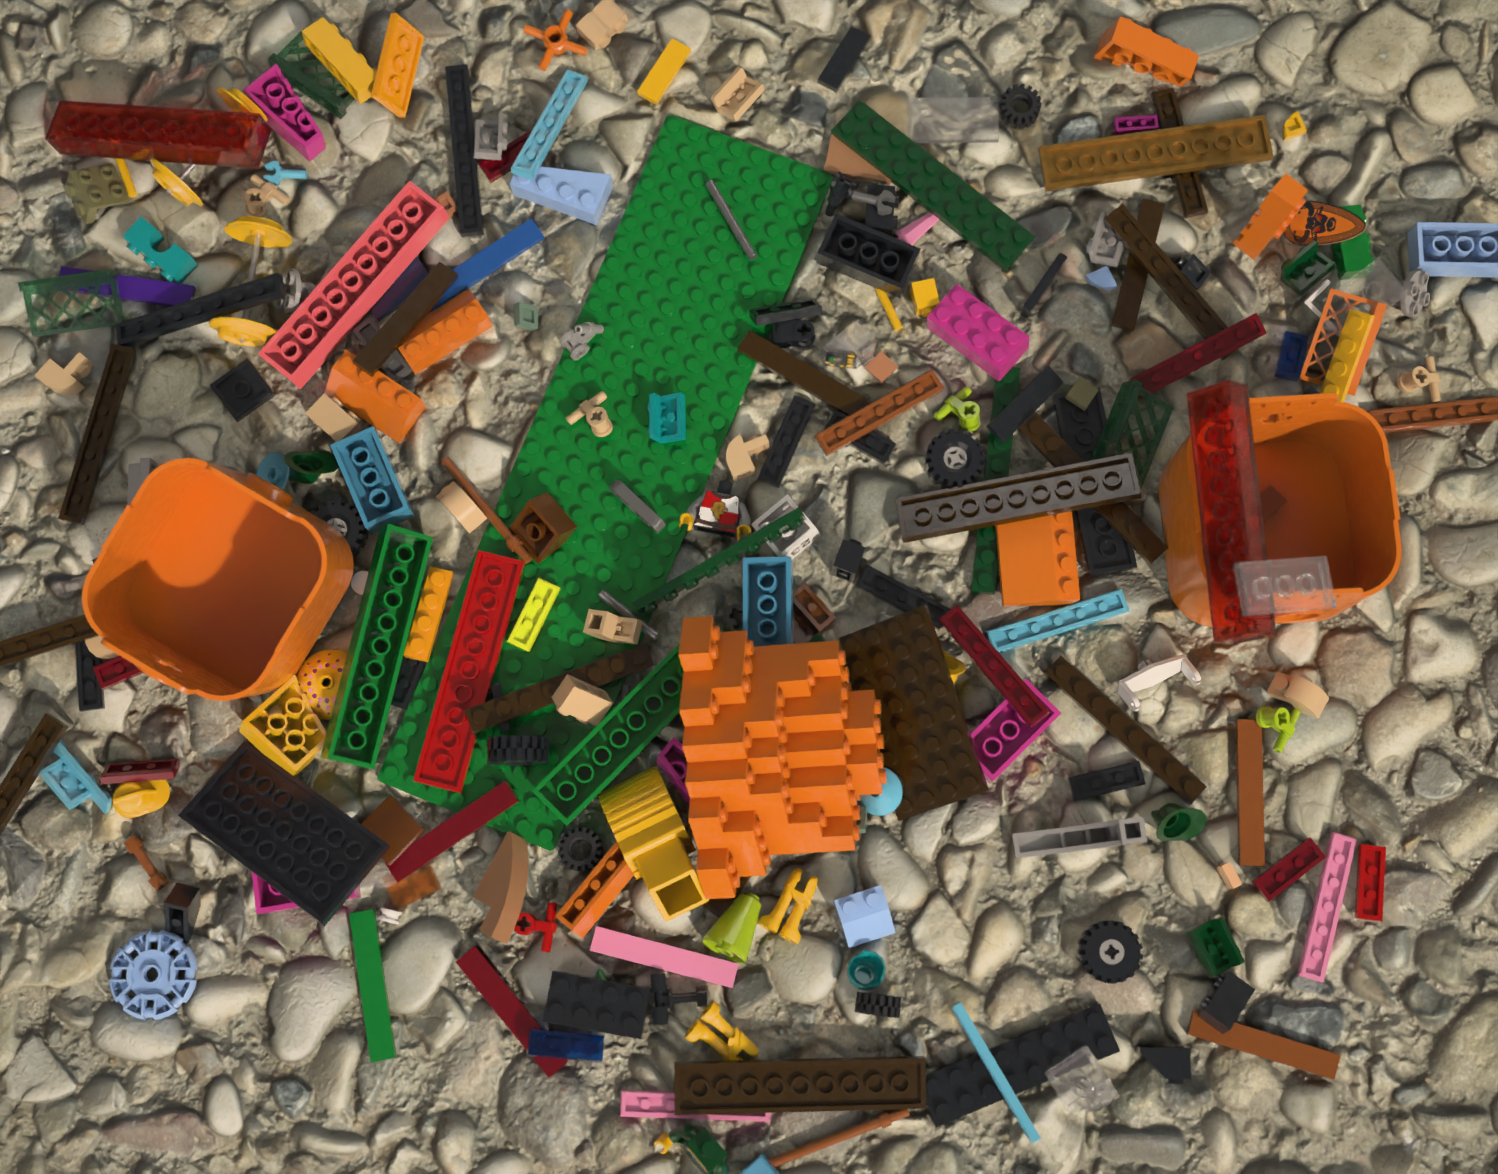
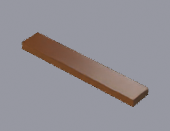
M931 369L815 434L814 438L827 457L942 392L944 387Z
M1498 396L1367 410L1366 412L1375 418L1384 433L1498 421Z
M1237 719L1235 720L1238 866L1263 867L1265 866L1262 727L1257 724L1256 720Z
M1192 1010L1186 1033L1188 1035L1335 1080L1340 1059L1339 1054L1238 1023H1234L1231 1030L1222 1034L1198 1017L1199 1011Z

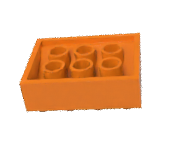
M1072 511L995 526L1002 606L1071 605L1080 600Z

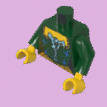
M685 1122L670 1131L669 1134L662 1133L654 1143V1145L658 1143L663 1145L664 1148L661 1150V1154H665L673 1143H677L702 1174H729V1168L726 1163L727 1153L705 1127Z

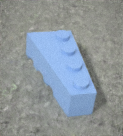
M540 167L533 180L514 174L510 187L514 196L597 225L612 191L613 181L611 174Z

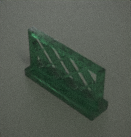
M301 30L278 55L273 53L268 58L269 66L271 68L277 64L281 73L292 87L339 119H342L347 114L346 108L355 98L351 94L345 99L337 95V90L346 89L342 84H336L335 77L331 72L318 73V65L323 64L315 55L314 60L301 61V53H312L307 47L299 46V43L303 40ZM290 54L298 55V61L288 62L285 58ZM315 66L316 73L306 74L302 71V67ZM332 77L333 85L323 86L319 81L321 78Z
M117 269L18 282L19 290L23 291L32 337L116 326V323L125 321L116 280L119 279ZM111 284L112 295L107 300L98 292L103 285ZM80 288H85L92 293L86 303L75 297ZM58 291H62L69 296L63 306L52 300ZM39 294L46 299L40 310L33 306L31 295ZM95 296L106 303L99 313L89 307ZM72 300L83 306L77 316L66 310ZM49 303L60 309L54 319L43 313ZM109 306L116 311L118 321L110 322L102 316ZM86 309L97 316L90 325L80 320ZM63 313L74 319L68 328H64L57 323ZM40 316L51 323L46 331L38 332L36 322ZM77 322H78L80 325H82V326H76V327H74Z
M1134 379L1121 384L1091 460L1122 455L1131 450L1135 461L1134 465L1139 474V487L1142 489L1174 407L1142 388L1143 383ZM1138 395L1144 397L1146 407L1139 409L1137 403ZM1158 406L1164 410L1160 420H1157L1153 407ZM1148 410L1151 423L1144 425L1140 412ZM1134 414L1138 427L1131 429L1128 420L1130 415ZM1152 425L1155 435L1152 440H1149L1145 428ZM1137 430L1140 431L1143 443L1138 445L1135 444L1132 432ZM1123 435H1126L1130 448L1123 450L1120 440ZM1142 446L1145 447L1147 453L1143 461L1140 460L1137 448Z

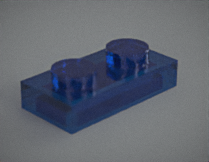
M1289 331L1283 333L1274 377L1294 382L1300 379L1309 336Z

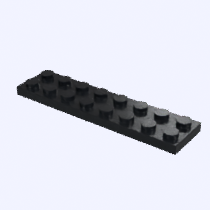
M1100 387L1097 388L1099 391L1085 411L1065 398L1069 392L1054 394L1052 397L1060 437L1084 462L1114 456ZM1093 507L1076 510L1089 577L1137 568L1134 549Z
M1100 1003L988 1048L1015 1095L1120 1052ZM978 1053L926 1074V1105L935 1127L1004 1100Z

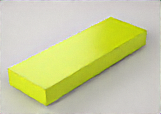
M537 579L507 640L508 643L530 652L560 591V587L543 579Z

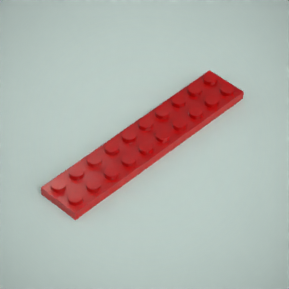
M480 550L477 552L413 779L414 782L462 793L478 732L472 733L464 710L487 702L525 566L524 561Z

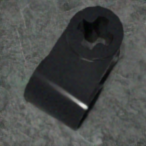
M787 320L772 323L771 343L779 348L808 347L815 342L814 325L808 320ZM803 331H808L806 336H802Z

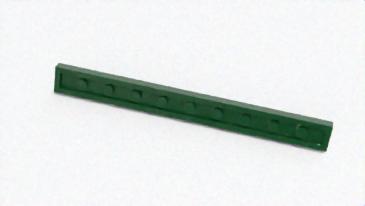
M1012 367L1000 381L995 379L990 422L1018 395L1021 368ZM989 430L983 481L1008 477L1013 434L1001 444ZM991 526L977 530L970 592L994 595L998 571L996 527Z

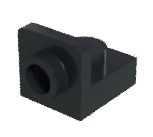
M1195 254L1180 255L1173 261L1175 266L1196 290H1199L1211 273Z

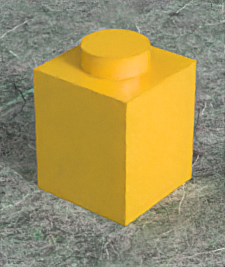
M932 278L911 283L910 294L915 315L927 317L940 303L935 280Z

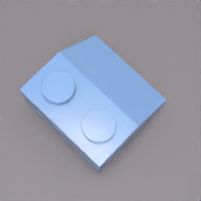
M881 885L833 901L849 948L895 933L890 910Z

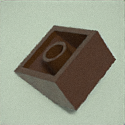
M546 492L527 502L509 527V530L513 535H517L523 542L522 546L539 564L569 539L577 525Z

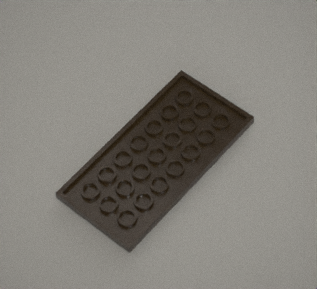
M923 605L840 637L839 641L842 650H845L846 662L850 668L849 671L855 690H874L876 699L881 701V714H877V718H880L881 733L879 734H883L884 749H880V753H883L884 768L893 771L898 776L903 789L902 800L895 810L898 821L988 792L989 788L928 606Z

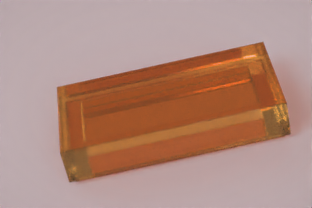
M429 866L386 889L396 911H399L442 889L432 866Z

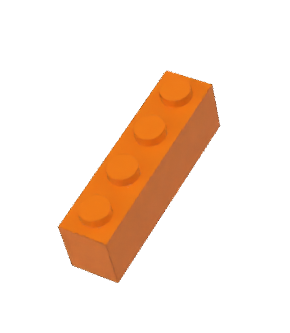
M617 841L555 916L582 939L634 876L623 857Z

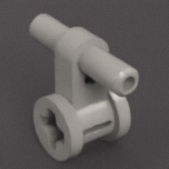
M594 322L578 324L574 329L565 333L559 340V343L562 347H566L571 353L570 357L576 361L589 351L590 347L587 343L596 334L603 333L604 327Z

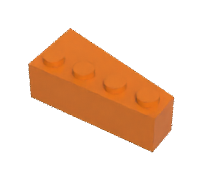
M1120 16L1102 34L1093 57L1099 60L1102 59V56L1112 59V64L1121 66L1122 63L1134 68V72L1140 74L1150 72L1153 73V78L1182 87L1192 78L1199 55L1192 52L1190 48L1182 47L1171 39L1162 37L1151 29L1143 28L1133 23L1131 19Z
M1285 173L1269 192L1258 210L1251 217L1249 223L1243 228L1241 234L1235 239L1233 245L1255 260L1273 238L1278 240L1293 218L1305 204L1304 196L1309 190Z

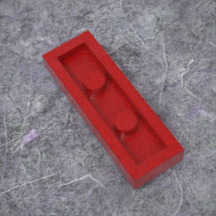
M1358 844L1355 919L1382 921L1386 847Z

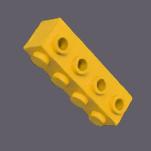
M322 17L302 30L306 47L359 104L371 98L377 70L375 68L371 69L365 57L361 53L357 54L351 42L347 38L343 39L333 23L329 24Z

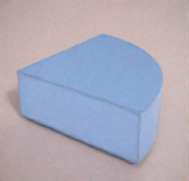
M1107 266L1091 272L1085 277L1092 286L1094 285L1104 290H1112L1117 287Z

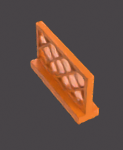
M1330 289L1299 379L1322 386L1324 381L1319 379L1326 376L1327 372L1320 360L1334 354L1335 351L1328 338L1343 329L1336 315L1349 308L1353 309V306L1361 302L1371 305L1368 314L1374 315L1375 318L1347 394L1355 396L1387 304ZM1333 295L1344 297L1348 306L1334 312L1331 306ZM1348 299H1352V300H1355V301H1357V302H1355V303H1353V304H1350V302L1348 301ZM1330 308L1332 314L1326 317L1328 309ZM1334 316L1340 329L1326 335L1322 327L1323 323ZM1322 331L1324 337L1318 340L1320 332ZM1326 339L1332 351L1318 357L1315 346ZM1314 353L1316 359L1310 362L1312 354ZM1318 362L1324 374L1316 378L1306 376L1308 366Z

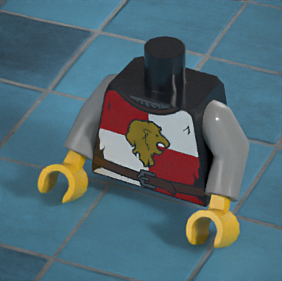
M724 480L719 481L717 492L707 490L705 495L699 496L688 507L687 511L680 516L678 527H681V524H688V531H691L694 525V530L737 538V540H740L742 535H751V519L747 508L740 502L739 496L731 495L733 483Z

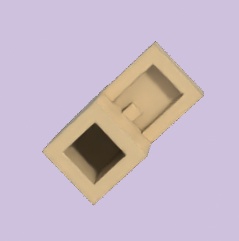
M79 352L64 369L52 359H49L34 376L54 392L69 396L77 394L86 388L79 381L90 373L94 364Z
M766 434L751 436L745 443L741 435H738L730 442L726 451V463L733 483L755 474V467L750 456L769 449V441Z
M454 481L445 486L436 496L469 534L487 519L478 506Z
M589 609L583 632L614 643L638 644L643 621L635 618L619 617L608 611Z
M1278 671L1267 690L1269 696L1291 703L1301 713L1319 719L1329 700L1327 694L1311 681L1298 675L1292 677Z

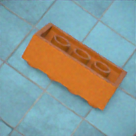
M467 289L428 313L399 345L398 349L414 374L417 375L493 325L476 297Z
M345 350L331 369L324 393L330 398L335 396L344 405L343 407L397 443H400L426 408L421 398L380 371H377L371 377L353 364V359L356 355Z

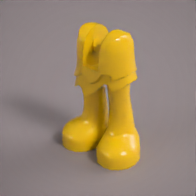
M795 868L786 879L782 887L781 896L771 913L761 916L757 922L762 928L777 933L792 900L794 907L783 925L779 936L797 945L801 940V934L798 930L800 920L804 911L808 912L809 905L811 906V900L818 883V878L811 875L804 891L796 888L795 886L797 882L799 883L803 872L800 868Z
M715 1000L705 1007L700 1014V1018L723 1033L728 1038V1044L709 1029L699 1018L692 1023L685 1034V1038L689 1042L701 1039L723 1056L725 1061L744 1060L738 1055L742 1049L754 1058L760 1053L757 1046L742 1030H739L737 1026L734 1028L722 1017L720 1005Z

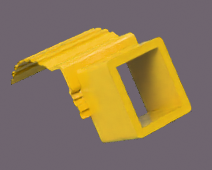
M657 766L648 768L603 790L598 795V798L623 857L636 880L643 877L649 894L664 921H669L708 902L709 899L705 898L696 868L689 856L696 849L681 821Z

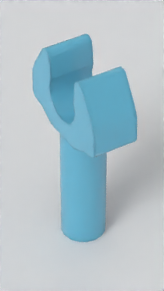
M271 161L265 164V168L267 171H276V173L272 176L264 175L263 177L267 182L279 186L283 178L307 179L308 173L307 170L283 169L278 161Z

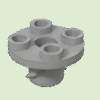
M288 268L285 273H280L283 276L285 297L278 299L276 306L283 313L292 315L296 311L298 304H302L316 287L313 283L302 282L297 269Z
M1413 270L1405 281H1401L1398 278L1390 283L1387 290V298L1390 302H1393V305H1401L1404 316L1416 317L1422 307L1428 305L1430 300V294L1427 292L1429 273Z

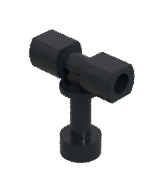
M665 973L650 974L651 992H654L655 1007H652L653 1025L669 1024L668 1009H673V1003L697 1002V1007L707 1006L706 986L696 987V992L672 993L671 988L667 989Z

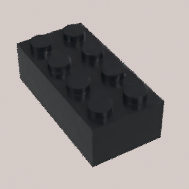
M836 213L817 252V264L901 298L918 261L920 248Z
M555 970L552 971L543 1022L642 1039L651 997V988Z

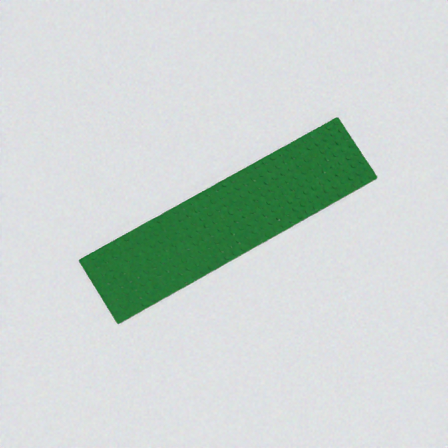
M668 115L665 118L575 324L576 326L585 322H594L595 324H601L604 327V331L601 334H596L587 343L590 347L589 351L576 361L570 357L571 353L565 347L494 509V512L509 529L530 499L548 492L577 525L569 539L544 561L538 564L532 558L524 566L492 684L501 683L503 696L640 645L644 636L643 631L640 632L638 644L614 643L584 633L588 610L608 611L623 617L598 597L604 589L649 624L653 612L645 614V612L640 613L635 609L632 602L666 583L689 526L688 524H681V527H678L680 516L687 511L688 507L699 496H702L757 364L755 361L737 352L738 347L749 330L766 340L771 330L772 323L756 326L750 319L749 310L782 304L833 181L831 173L673 115ZM713 180L757 254L755 259L751 261L748 259L706 187L708 181ZM601 391L607 395V399L596 407H602L606 410L608 418L613 425L611 433L605 437L594 435L586 415L572 425L566 420L567 416L579 408V404L585 400L589 401ZM680 392L685 394L686 440L661 444L650 439L648 433L649 394L656 393L659 396ZM616 479L626 485L664 521L666 526L658 534L612 493L609 486ZM489 521L377 778L378 781L455 813L460 812L504 781H508L520 802L486 825L505 833L510 831L524 838L529 843L553 851L565 824L532 790L596 727L590 723L583 724L572 715H562L556 710L557 706L555 704L508 721L510 726L509 734L500 735L497 725L478 732L462 793L413 781L477 552L480 550L521 560L516 552H512L506 545L507 541ZM540 578L560 587V591L530 652H527L508 643L507 640L537 579ZM626 677L598 687L606 691L613 702L603 719L613 710L621 691V685L624 684ZM490 692L487 701L492 700ZM511 735L549 738V763L536 766H496L487 764V739Z

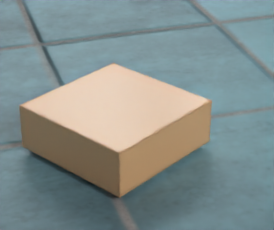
M1230 862L1216 867L1227 889H1234L1241 885V881Z

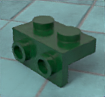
M1313 240L1309 245H1304L1292 259L1289 258L1282 264L1280 281L1302 296L1335 268V262L1318 250V242Z
M1222 917L1206 921L1187 932L1209 978L1216 977L1226 970L1245 962L1240 949L1229 931V927Z

